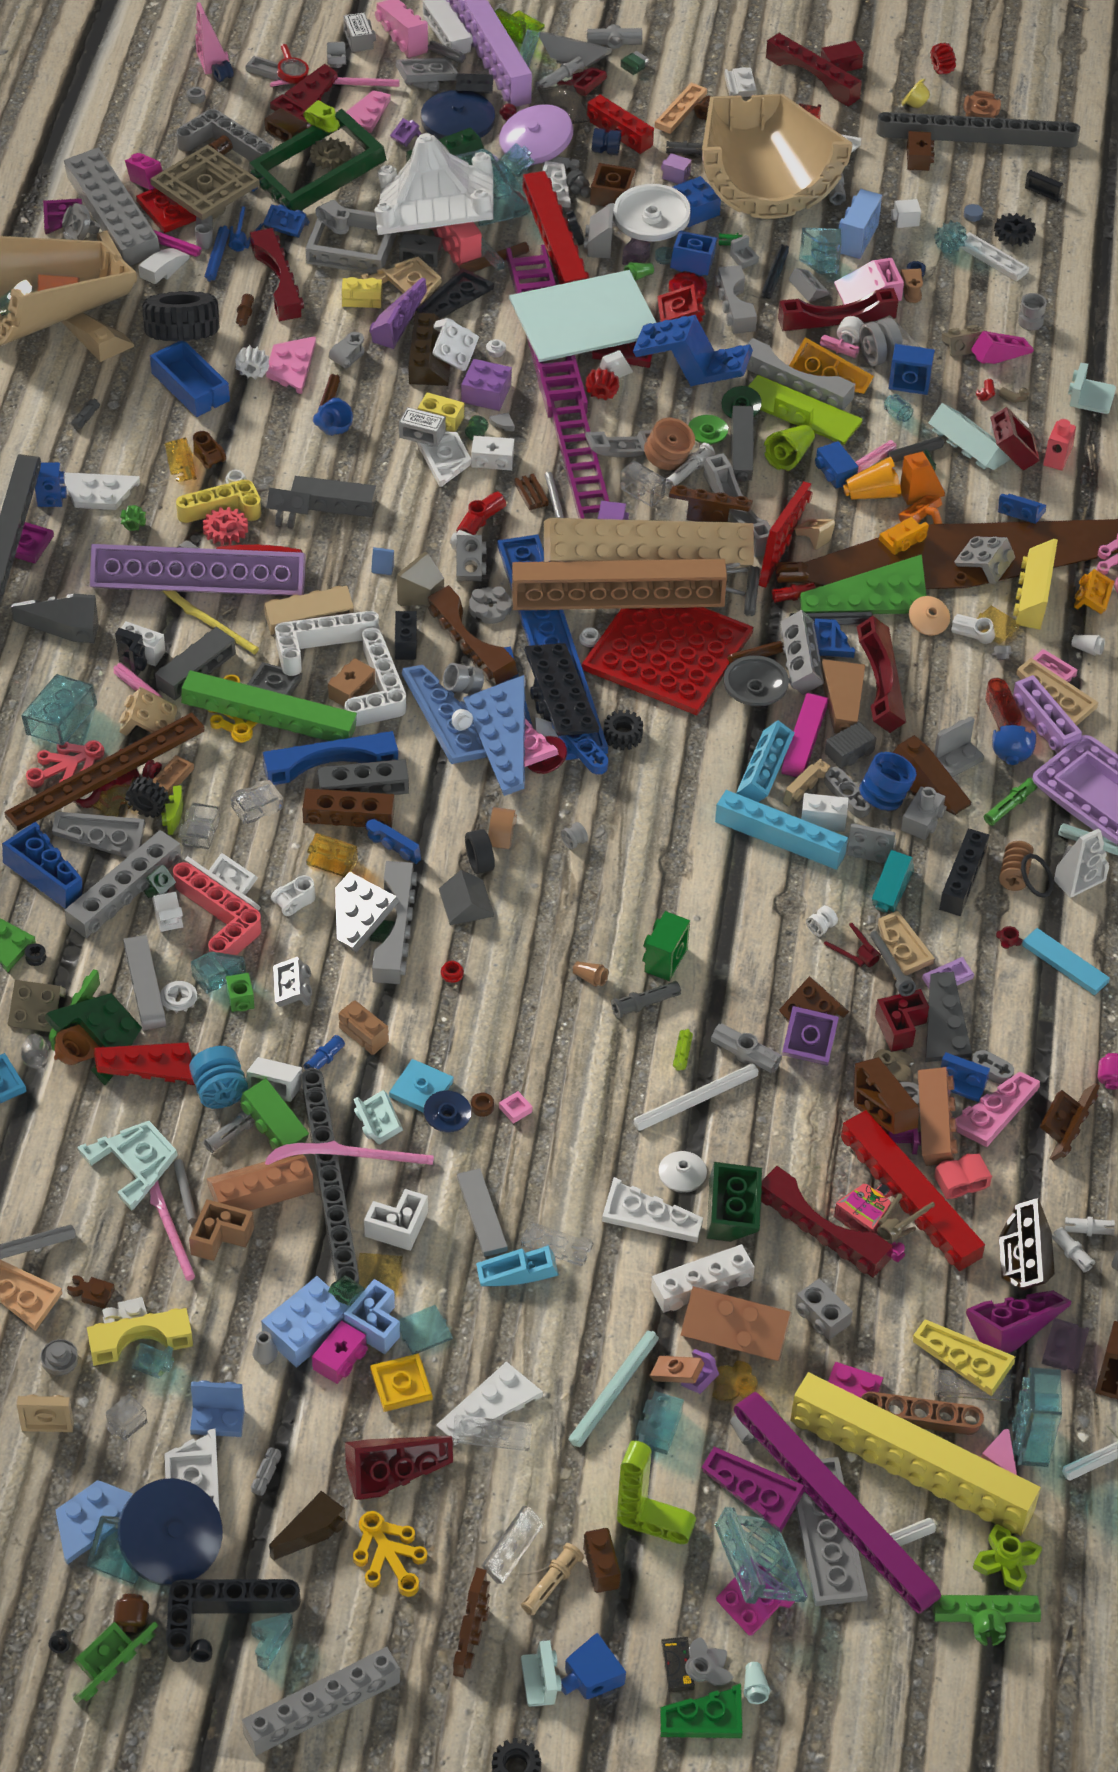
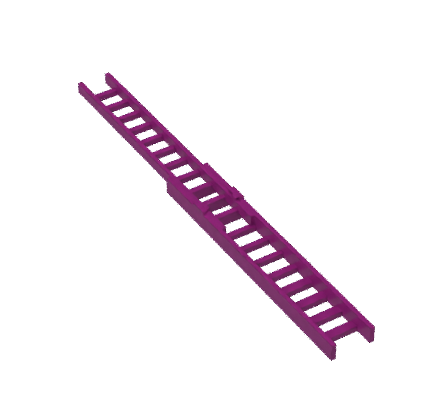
M545 244L541 245V255L513 258L511 249L507 248L506 260L515 294L556 285ZM543 264L544 267L539 269L516 271L515 268L518 266ZM547 278V281L519 283L520 279ZM528 340L538 378V385L547 416L553 420L579 519H585L584 514L599 512L600 505L582 507L580 499L602 497L603 501H609L597 454L591 450L588 441V447L567 450L565 445L567 442L587 440L586 432H591L586 417L588 401L575 355L566 356L565 361L539 362ZM568 372L569 374L547 377V374ZM572 385L571 389H561L552 391L550 389L551 387ZM575 399L577 406L555 408L554 401ZM580 414L581 420L559 422L558 415ZM583 427L584 429L582 434L564 436L561 430ZM591 455V462L570 464L569 457ZM594 468L596 476L574 478L572 471ZM598 483L600 490L578 492L576 485Z

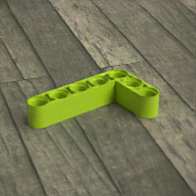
M631 1441L620 1466L617 1521L621 1525L677 1544H687L697 1520L696 1516L687 1510L648 1498L652 1451L643 1442Z

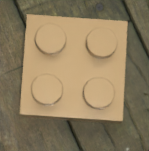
M33 1394L18 1396L17 1410L22 1431L73 1432L74 1420L70 1397L61 1395L45 1397Z

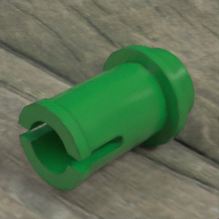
M719 233V239H727L719 240V246H731L732 240L743 237V235H739V233Z

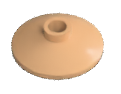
M923 596L912 603L909 609V619L913 627L920 633L935 636L944 632L948 627L950 613L947 606L941 600L932 596Z

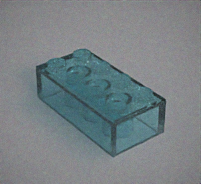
M1030 1367L1028 1376L1023 1377L1022 1391L1020 1390L1019 1404H1016V1417H1013L1012 1431L1016 1433V1439L1013 1440V1455H1017V1465L1049 1466L1062 1417L1060 1369Z

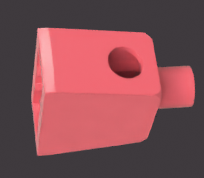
M1060 419L1056 421L1048 440L1044 466L1063 471L1073 448L1076 426L1070 424L1069 420ZM1057 444L1061 446L1062 451L1056 452Z

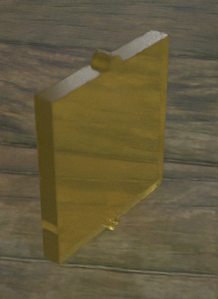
M992 605L983 613H979L977 618L984 617L992 621L995 630V639L993 641L999 645L1008 637H1012L1013 632L1020 627L1016 620ZM983 629L981 632L985 633L989 631V629Z
M360 1253L358 1261L359 1289L365 1290L375 1279L392 1289L394 1293H398L399 1280L403 1276L401 1272L403 1256Z

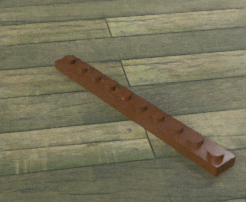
M191 712L4 812L5 818L18 832L145 764L149 759H154L205 732L204 725Z

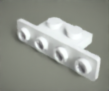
M223 853L219 855L209 870L190 857H186L185 860L256 910H260L261 907L246 896L258 879L253 873Z

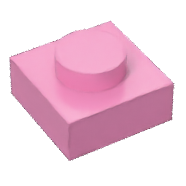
M519 1091L499 1102L500 1110L513 1124L532 1113L533 1107Z

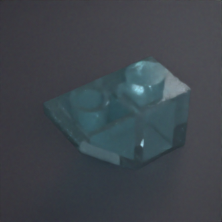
M209 952L191 961L192 977L204 992L208 994L225 985L226 976L246 973L245 959L243 956Z

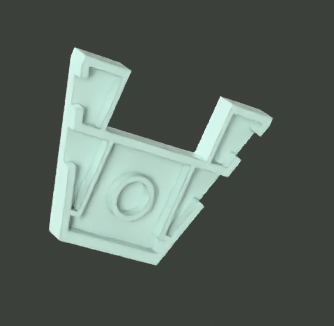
M150 1121L121 1130V1134L111 1138L106 1136L99 1138L97 1143L88 1146L85 1143L77 1147L79 1153L91 1166L113 1152L135 1176L136 1179L118 1191L120 1199L131 1211L135 1209L178 1156L176 1149Z

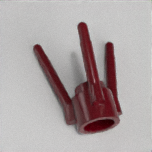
M849 923V926L863 943L857 951L858 957L828 941L824 942L825 946L851 959L860 967L865 964L870 968L881 958V954L868 942L853 923Z

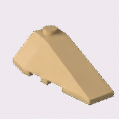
M85 313L62 321L100 362L134 347L132 341L124 333Z

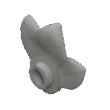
M702 1637L695 1639L690 1644V1658L685 1664V1670L691 1679L697 1682L706 1680L715 1686L726 1685L733 1679V1675L723 1668L727 1658L726 1650L708 1649Z

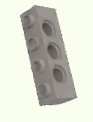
M800 610L781 621V636L784 639L785 646L783 650L787 658L786 667L790 676L789 684L793 689H797L804 695L824 684L814 621L803 610Z

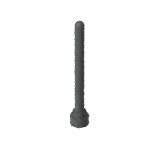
M872 931L870 937L897 980L895 986L899 994L902 996L912 995L916 990L915 982L910 976L904 975L879 932Z

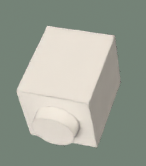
M917 199L895 201L894 209H891L892 221L895 220L897 228L920 225L921 209Z

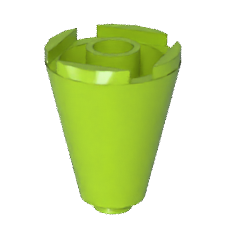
M800 425L769 435L764 442L766 448L764 454L769 464L778 470L784 469L789 471L795 468L814 441V431L808 425Z

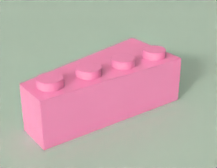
M385 0L376 3V20L390 34L393 42L398 44L401 52H404L408 58L428 53L427 21H421L419 15L414 16L413 10L407 9L406 5L400 0Z

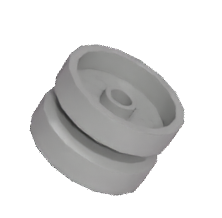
M892 318L878 320L877 323L863 324L860 327V346L867 363L871 366L884 364L885 361L892 362L895 344L903 345L901 332L896 322Z

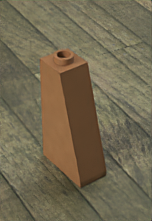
M822 659L821 667L824 679L822 686L825 697L828 698L827 706L833 731L837 734L858 722L865 665Z

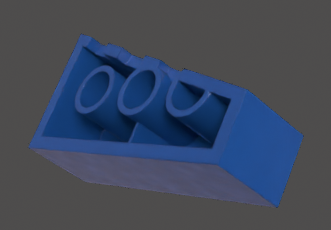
M34 822L2 843L3 863L66 909L82 896L81 876L68 860L65 861L62 858L59 849L54 848L46 833L43 834L40 831V826L37 822Z

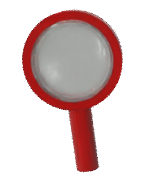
M283 44L280 48L284 59L278 63L277 74L283 81L297 84L308 76L309 66L305 61L292 57L287 44Z

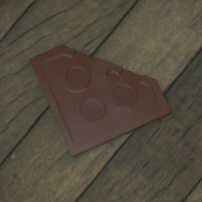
M478 1567L468 1592L466 1614L468 1615L463 1616L458 1644L460 1652L456 1651L453 1661V1675L464 1678L466 1669L472 1668L475 1653H472L473 1647L480 1644L483 1631L480 1630L482 1622H487L490 1607L488 1606L490 1594H488L490 1581H487V1570Z

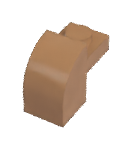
M493 807L488 833L492 847L510 849L514 826L517 822L516 810Z

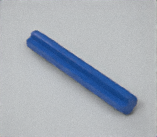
M226 225L220 226L216 235L204 276L208 282H211V280L215 281L230 233Z

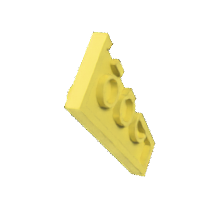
M926 1319L913 1335V1342L990 1396L994 1394L1015 1363V1356Z

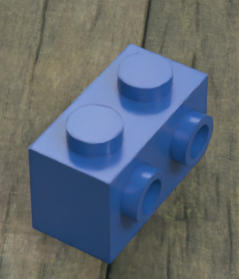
M839 441L817 448L816 467L821 469L827 481L831 482L835 489L846 484V479L858 474L859 466Z
M41 462L35 486L37 507L63 506V498H67V486H63L65 484V471H61L60 462Z

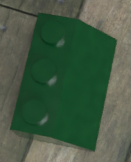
M714 1162L709 1178L706 1239L731 1242L759 1232L762 1168Z

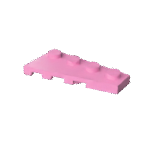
M1018 1072L999 1085L997 1091L980 1098L978 1104L965 1108L962 1114L956 1118L957 1133L988 1147L1040 1088V1081L1022 1072Z

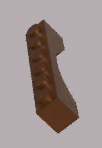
M450 585L427 597L430 604L428 610L432 617L438 618L441 627L449 631L455 643L459 642L463 653L471 656L475 667L482 669L484 677L488 681L491 680L495 685H499L518 674L515 660L504 647L482 642L466 630L462 624L463 607L460 597Z

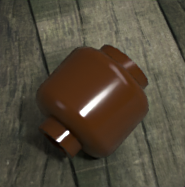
M123 1594L122 1598L115 1602L113 1622L126 1635H137L138 1630L147 1627L149 1603L143 1600L142 1595Z

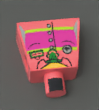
M862 1184L836 1203L834 1217L852 1230L874 1232L877 1234V1229L880 1226L878 1220L885 1215L890 1207L891 1201L888 1198L892 1195V1192L884 1184H881L876 1190L868 1184Z

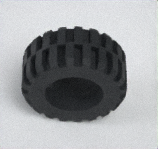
M194 291L160 293L146 298L142 304L144 332L149 338H154L155 340L173 342L199 340L200 338H208L215 335L220 328L218 300L209 293Z

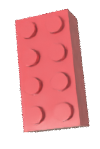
M474 222L429 228L433 230L435 237L442 238L444 250L448 251L453 263H456L459 268L461 264L481 257L482 233Z

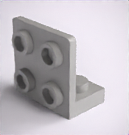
M972 716L958 721L947 729H942L937 734L934 754L952 777L984 760V755L971 743L974 718Z
M853 823L850 828L847 855L878 863H886L890 851L895 850L896 833Z

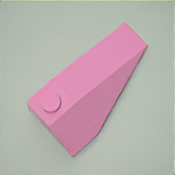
M199 2L196 4V53L206 75L212 73V65H219L225 60L229 61L228 53L224 52Z

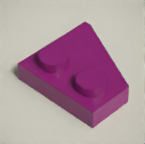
M82 199L43 200L45 234L63 228L62 221L66 210L70 206H74L75 203L82 204Z

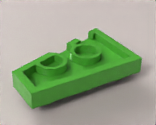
M0 918V963L8 973L24 956L26 947L35 944L36 941L35 936Z

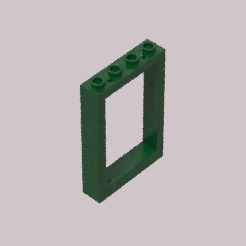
M340 109L335 115L340 124L337 130L342 128L366 151L292 194L268 171L315 144L316 141H320L322 138L334 133L326 132L314 125L249 162L251 169L249 173L259 179L262 189L268 191L275 201L278 200L281 205L286 206L289 210L302 211L387 161L384 146L347 112Z

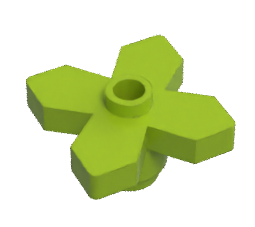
M995 1524L988 1538V1542L993 1550L980 1551L974 1561L973 1569L986 1576L1001 1571L1005 1586L1020 1592L1027 1579L1023 1566L1036 1564L1041 1555L1042 1547L1030 1540L1021 1543L1016 1537L1011 1536L1010 1530Z

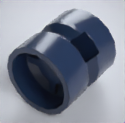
M595 128L592 138V152L602 154L606 151L609 155L618 156L621 144V131L610 130L606 132L605 129Z

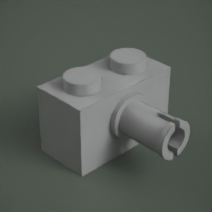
M920 787L903 815L901 831L926 840L929 833H934L938 824V818L942 819L946 812L947 806L944 805L945 796L936 793L931 787Z

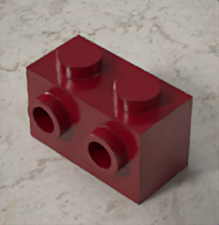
M855 40L821 48L822 58L846 72L862 68L864 53Z

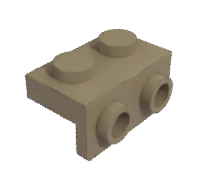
M978 325L967 326V329L964 330L953 328L949 329L948 333H942V341L949 344L950 356L952 357L973 353L971 351L973 345L981 333L986 330L978 327Z

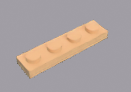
M691 82L655 121V128L671 134L707 95V88Z

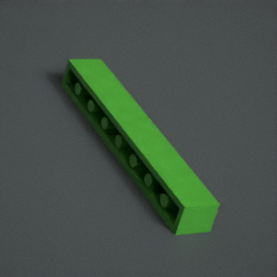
M191 670L181 690V703L327 741L352 738L356 729L357 713Z

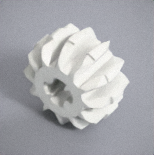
M250 345L247 348L242 347L236 356V369L240 371V375H247V379L249 377H253L255 380L257 377L262 378L269 369V356L265 355V350H258V346L256 348H252Z

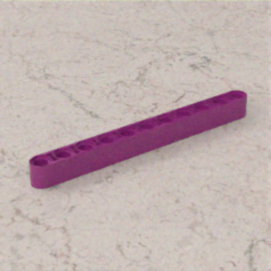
M753 1392L733 1407L734 1413L740 1422L795 1482L804 1485L806 1494L915 1612L921 1614L941 1598V1592L936 1584L760 1394Z

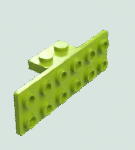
M757 375L748 386L759 393L762 402L760 410L797 426L808 425L813 429L814 433L835 442L839 441L842 445H845L862 424L863 419L760 375Z

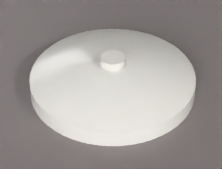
M643 184L632 187L623 192L614 204L615 224L624 234L637 240L661 241L678 235L679 231H683L690 220V204L687 198L680 191L666 185Z

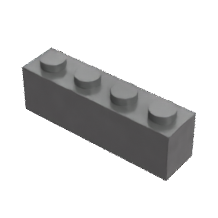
M295 476L291 491L311 494L309 510L372 517L377 501L376 485Z
M218 627L207 632L201 639L191 644L188 649L175 656L171 662L161 667L155 673L157 689L174 701L181 697L182 686L189 671L207 675L211 674L236 654L235 639Z

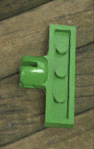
M941 1595V1598L932 1604L935 1622H970L973 1625L976 1640L985 1646L988 1644L986 1637H991L992 1646L1000 1644L1005 1639L1006 1622L1041 1621L1038 1595Z

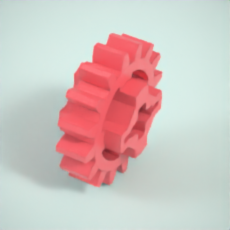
M220 507L218 512L211 510L212 515L206 514V520H203V533L207 536V540L213 539V544L218 541L221 546L225 542H228L229 545H232V541L239 543V537L245 538V533H248V519L245 518L244 513L239 514L238 509L231 511L230 507L226 510Z

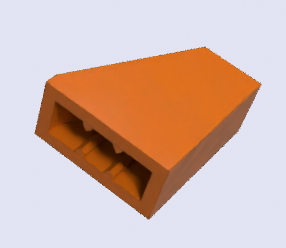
M923 451L904 456L900 488L901 496L907 505L914 504L926 495L935 497L945 496V491Z

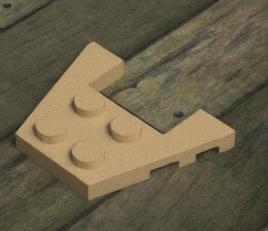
M419 257L396 263L395 267L387 270L384 268L378 269L377 273L369 276L368 273L361 275V279H382V284L390 281L403 294L418 280L425 278L427 292L418 308L442 284L441 277Z

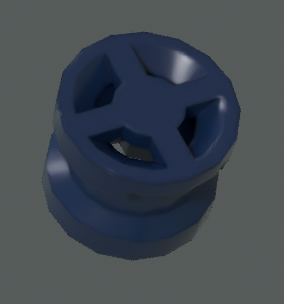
M225 60L219 65H212V73L217 82L220 83L225 78H232L234 76L233 68L229 61Z

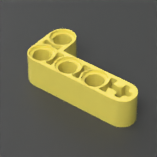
M239 480L185 494L176 500L177 518L183 523L205 519L206 514L212 515L211 510L218 512L220 507L223 510L230 507L231 511L240 509L248 521H256L261 517L260 496L254 484L249 480Z

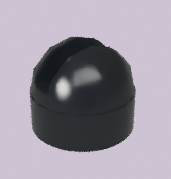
M64 1629L55 1630L50 1636L49 1648L55 1653H65L70 1647L71 1636ZM60 1638H63L64 1644H60Z
M197 1639L191 1647V1658L196 1662L209 1661L212 1658L211 1643L207 1639Z

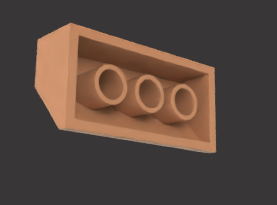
M303 1154L289 1156L269 1165H266L264 1161L206 1178L215 1202L248 1211L314 1192L313 1174Z

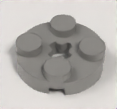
M487 587L475 589L472 592L469 600V611L475 619L478 617L482 619L483 623L495 624L505 620V616L511 613V598L503 587Z

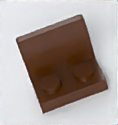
M810 976L779 1009V1012L789 1021L793 1006L834 1016L838 1014L843 1019L849 1013L840 1002Z

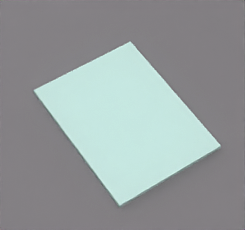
M630 270L509 295L510 302L539 362L636 342L643 325L656 323Z

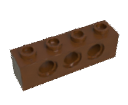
M305 788L302 807L303 823L366 827L367 821L375 819L392 828L395 803L394 794Z

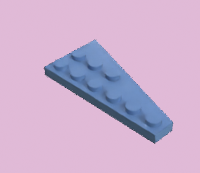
M424 665L403 668L402 676L449 762L456 764L487 758L473 722L469 728L462 731L456 730L452 725L453 713L459 709L467 710L463 701L459 702L454 697L452 691L446 690L439 684L440 680Z
M524 675L463 698L467 710L473 716L474 727L504 796L525 789L526 680Z

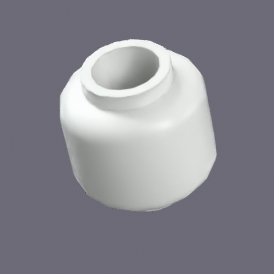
M854 316L845 317L837 329L838 339H844V342L852 345L858 344L860 341V327L864 324L862 320Z

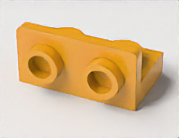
M911 516L880 533L879 540L896 555L901 551H906L915 543L922 542L927 537L929 524L927 522L919 524Z
M1093 569L1088 575L1084 574L1079 581L1080 589L1074 597L1076 599L1074 608L1078 610L1085 604L1099 614H1102L1106 611L1114 581Z

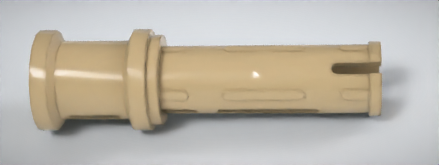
M566 1543L563 1546V1552L558 1558L550 1562L549 1571L524 1602L521 1603V1607L526 1613L534 1616L561 1580L568 1579L571 1575L570 1571L577 1562H582L584 1555L576 1546Z

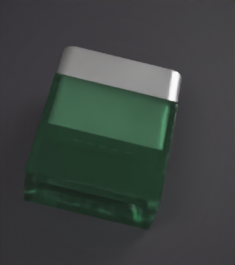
M636 51L621 59L620 67L635 75L645 69L649 59Z

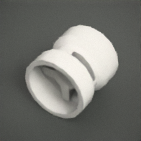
M826 905L818 909L817 914H812L806 920L808 929L818 937L824 935L827 932V928H832L838 923L836 913Z

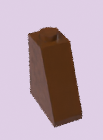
M1114 1321L1095 1393L1118 1400V1322Z

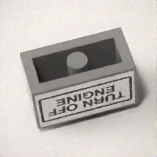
M365 12L343 15L344 33L352 52L373 49V41H376V34L372 30L370 19L367 20Z
M410 407L406 408L399 421V438L438 447L446 432V416Z

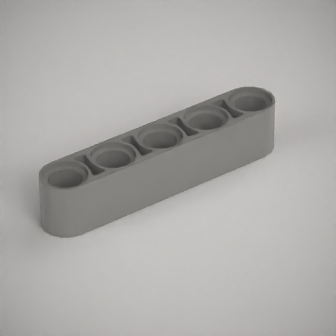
M147 935L123 939L142 1030L166 1027L164 1009Z

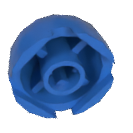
M1006 725L1001 726L1000 731L996 732V729L993 731L992 748L996 756L1007 764L1017 765L1030 758L1036 745V733L1033 730L1029 733L1025 731L1023 726Z

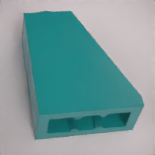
M894 850L890 851L872 897V903L877 910L888 913V911L895 912L914 872L913 858L911 856Z

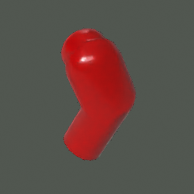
M986 379L984 381V388H981L982 391H979V389L976 391L979 401L985 402L995 395L994 381L992 379Z

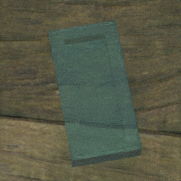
M527 29L519 52L528 67L530 66L540 32Z

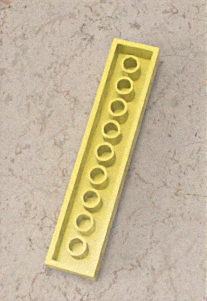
M809 1372L794 1394L790 1421L800 1429H807L817 1434L822 1440L831 1441L839 1445L844 1451L853 1452L863 1457L868 1463H875L885 1468L890 1474L899 1475L909 1480L914 1486L923 1487L931 1491L936 1497L945 1498L955 1503L960 1509L969 1510L979 1515L984 1521L993 1522L1010 1530L1012 1534L1015 1533L1022 1536L1034 1514L1041 1489L1040 1486Z

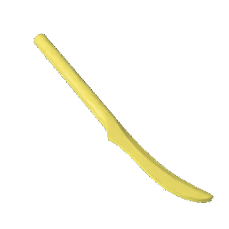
M162 591L167 597L178 604L186 614L200 619L212 628L218 627L234 638L235 643L255 655L258 652L259 648L190 604L176 591Z

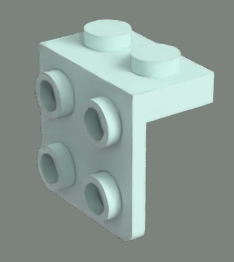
M1080 363L1079 369L1074 370L1072 381L1075 383H1070L1068 394L1071 395L1070 406L1108 414L1111 409L1116 386L1086 379L1088 364Z

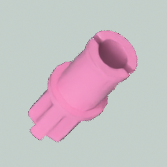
M823 335L820 340L821 346L836 351V354L842 353L856 359L859 353V346L844 342V339L838 340Z

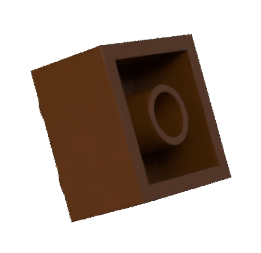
M599 163L591 184L590 204L605 207L610 203L615 204L617 198L623 192L635 187L636 169Z

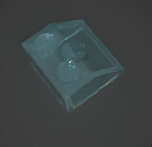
M802 228L799 260L817 273L838 274L841 252V229Z

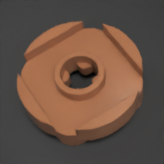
M976 91L974 95L969 97L968 94L965 97L963 108L968 117L995 118L1000 113L1001 101L999 98L998 100L995 99V95L990 92Z

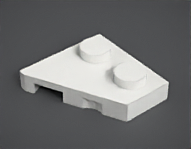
M620 350L602 357L599 367L602 370L607 368L609 372L614 371V374L619 378L633 373Z

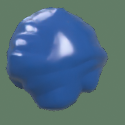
M332 398L324 405L319 406L318 412L313 417V423L325 434L334 436L349 430L354 414L351 407L340 398Z

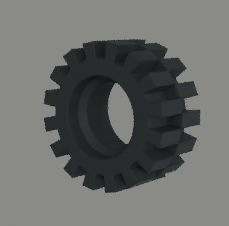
M619 710L618 714L614 711L612 716H607V719L604 721V736L609 746L613 745L614 749L621 747V750L627 747L628 750H631L632 745L637 747L638 743H641L643 738V721H641L640 716L636 717L637 713L633 712L630 714V710H626V713H623L622 710ZM618 728H627V729H630L631 731H629V732H619V731H617L616 729H618Z
M138 777L126 792L125 800L128 801V806H133V811H139V815L143 813L147 818L149 816L155 818L164 810L165 804L169 801V797H167L169 794L164 792L165 788L163 786L159 787L160 783H153V779L149 778L147 780L146 777H142V779Z
M513 1738V1743L511 1744L506 1740L504 1741V1746L502 1747L499 1744L496 1752L493 1753L492 1772H509L506 1768V1763L512 1758H521L526 1762L527 1768L524 1772H541L540 1753L538 1749L534 1750L535 1745L532 1743L528 1746L525 1739H522L521 1743H517V1738Z

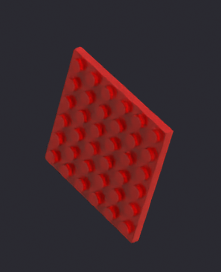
M704 607L620 609L583 661L582 669L697 716L724 677L725 671L730 665L728 655L742 650L753 634L754 627Z

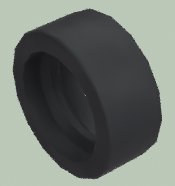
M485 829L467 832L465 834L466 852L474 873L480 874L494 870L493 848Z

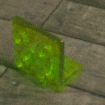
M501 8L495 10L497 17L510 38L520 44L545 28L543 23L520 10L512 15Z

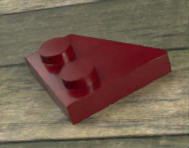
M591 67L573 74L570 80L557 82V87L586 96L607 79V72Z

